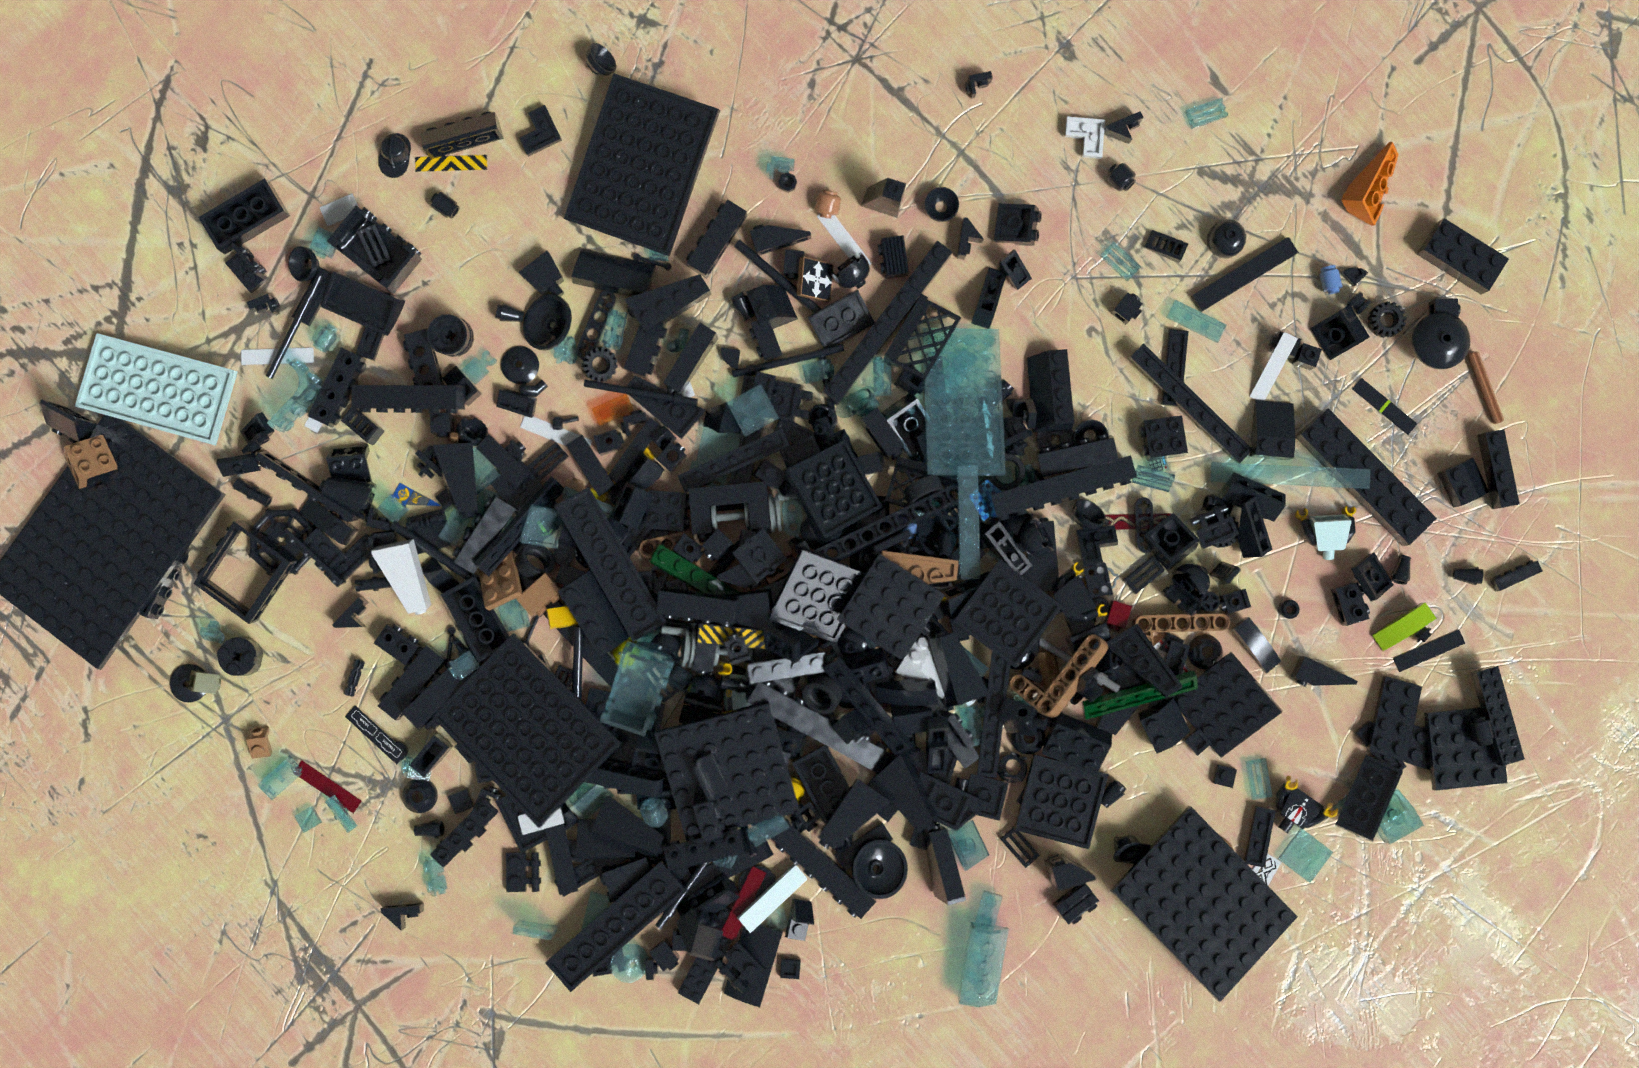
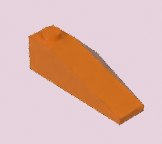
M1389 142L1352 181L1342 196V203L1347 212L1371 226H1375L1383 210L1384 204L1381 203L1383 194L1388 193L1387 181L1389 177L1393 176L1399 156L1393 142Z

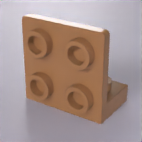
M103 435L64 446L65 460L79 489L87 487V479L117 469V464Z

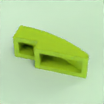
M1426 602L1419 603L1371 636L1381 650L1385 651L1437 618Z

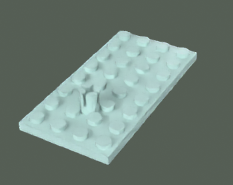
M96 333L75 407L216 446L238 372Z

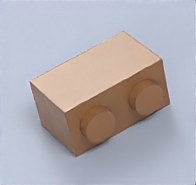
M545 573L516 600L531 617L536 615L539 617L547 610L546 606L550 602L554 604L561 598L558 593L561 587L550 574Z

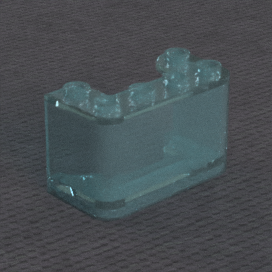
M627 641L622 650L619 667L600 722L642 736L646 735L647 730L651 731L658 714L654 712L656 706L660 707L663 698L660 695L661 689H666L668 677L675 662L671 660L672 656Z

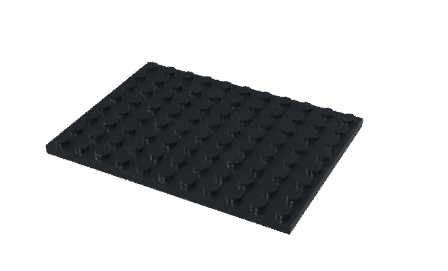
M104 415L87 439L103 435L117 464V469L87 479V487L79 489L69 466H67L0 559V595L98 670H102L140 614L149 604L162 582L169 576L226 495L125 420Z

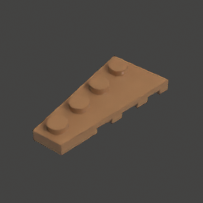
M888 551L881 552V555L927 584L957 580L959 561Z

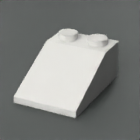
M919 635L907 656L901 661L896 673L907 679L914 678L915 683L935 680L937 696L946 700L929 639Z

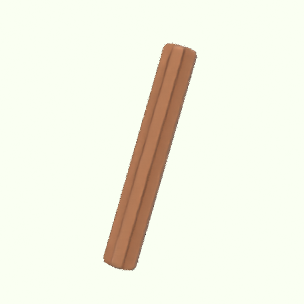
M1478 351L1470 353L1468 359L1492 423H1501L1504 421L1480 354Z

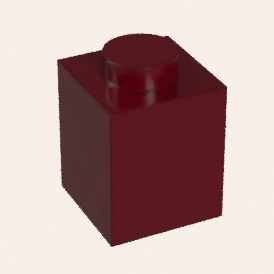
M1114 600L1110 601L1109 611L1104 623L1109 624L1108 628L1117 631L1120 628H1126L1132 606Z

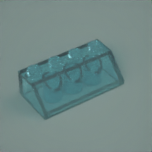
M970 922L958 992L959 1004L974 1007L996 1004L1009 928Z

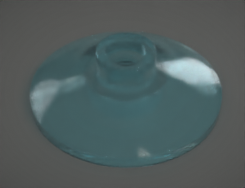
M630 943L623 946L612 957L611 970L613 975L624 983H633L639 980L646 972V959L648 957L646 951L637 944ZM634 961V966L630 968V963Z

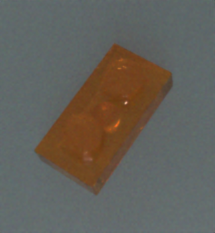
M623 394L592 408L599 426L635 411L628 394Z

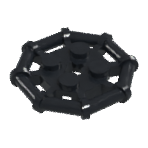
M294 507L292 509L268 508L252 526L259 531L270 519L272 524L265 532H259L278 546L279 538H284L288 535L284 531L286 528H292L302 539L303 535L307 534L308 537L316 529L315 525L306 520L298 512V509ZM289 516L287 522H277L275 518ZM294 520L300 523L305 529L300 531L296 526L293 525ZM249 537V558L258 563L266 571L267 575L272 576L278 568L276 567L278 561L281 560L264 547L257 550V542ZM286 538V545H280L279 547L295 558L301 552V547L297 543H291ZM266 553L272 559L271 564L263 559L260 554ZM303 555L289 574H298L299 570L312 557L308 558Z

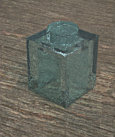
M320 227L316 231L310 249L319 258L325 259L328 257L332 259L336 248L328 243L327 240L333 233Z
M392 494L377 508L391 522L395 520L398 522L409 510L397 496Z

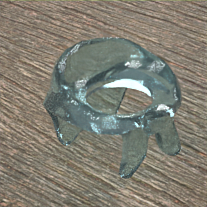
M566 336L558 346L553 347L555 350L554 358L557 359V364L566 361L569 365H572L577 360V346L572 336Z

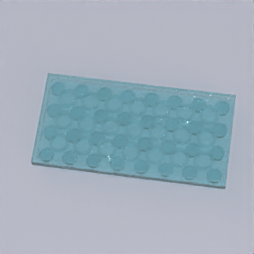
M923 328L922 333L927 332L928 328ZM956 328L924 381L927 475L1005 476L999 329ZM943 332L933 334L935 342L943 341L945 338ZM930 335L923 337V345L932 343ZM934 347L924 349L926 358L935 355ZM924 362V363H923V367H924V372H925V370H926V365H925V362Z

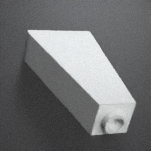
M414 539L377 546L371 552L407 613L415 612V615L427 612L426 610L431 606V601Z

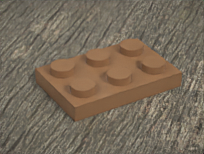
M513 550L489 577L478 568L484 605L487 610L490 611L522 596Z

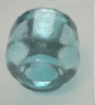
M330 323L328 325H319L311 337L314 342L313 346L324 353L333 351L341 339L340 334L337 332L338 328Z
M649 798L643 802L640 808L643 821L651 827L662 826L668 818V812L661 799Z

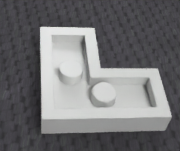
M1080 117L1066 118L1065 137L1084 139L1082 157L1102 158L1105 120Z

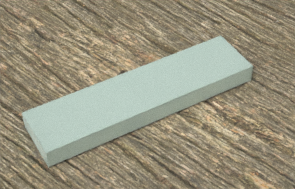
M793 864L737 918L751 933L807 880L806 876Z

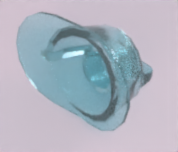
M865 386L859 391L843 398L836 408L837 415L840 418H847L853 415L865 417L878 408L880 404L874 396V388Z

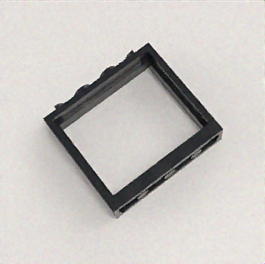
M238 520L233 521L227 527L226 531L228 532L219 539L216 544V550L207 557L206 565L197 572V579L193 584L246 623L252 624L258 621L298 560L247 522ZM241 531L282 561L250 609L210 581V578Z

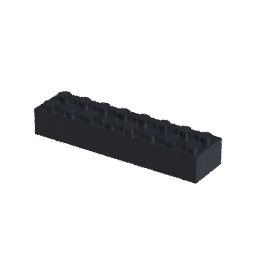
M1329 408L1321 411L1296 436V439L1402 546L1411 545L1437 519Z

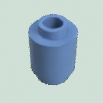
M1330 265L1321 268L1319 276L1323 292H1328V295L1340 292L1339 289L1343 286L1339 270L1336 269V266Z

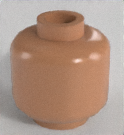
M823 190L822 193L817 194L815 211L820 213V217L831 219L832 215L839 214L841 197L837 195L838 192Z

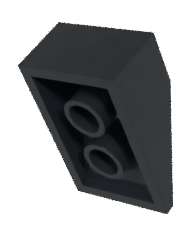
M910 392L881 413L905 445L903 450L909 459L919 462L920 457L914 444L916 437L925 431L929 433L936 431V427H933V422L918 398Z
M43 399L39 402L46 424L52 427L51 431L60 436L63 434L69 437L68 440L72 443L86 440L97 425L95 422L66 406Z
M1255 400L1251 448L1253 450L1250 453V457L1278 460L1293 459L1296 441L1294 403Z

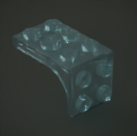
M287 358L286 362L298 374V389L267 422L272 429L283 433L289 431L294 426V421L298 417L300 418L306 414L307 408L311 403H314L323 383L316 374L308 372V366L296 358L294 360Z

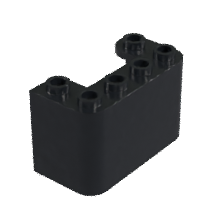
M355 206L327 242L394 294L421 262L422 258L420 255L422 253L412 244L407 243L401 236H393L391 234L392 229L384 223L382 225L376 222L378 218L365 207L360 209L358 206ZM375 223L391 260L373 267L357 230ZM373 229L369 230L381 257H385ZM364 232L363 236L376 261L378 260V258L375 254V251L369 241L366 232Z

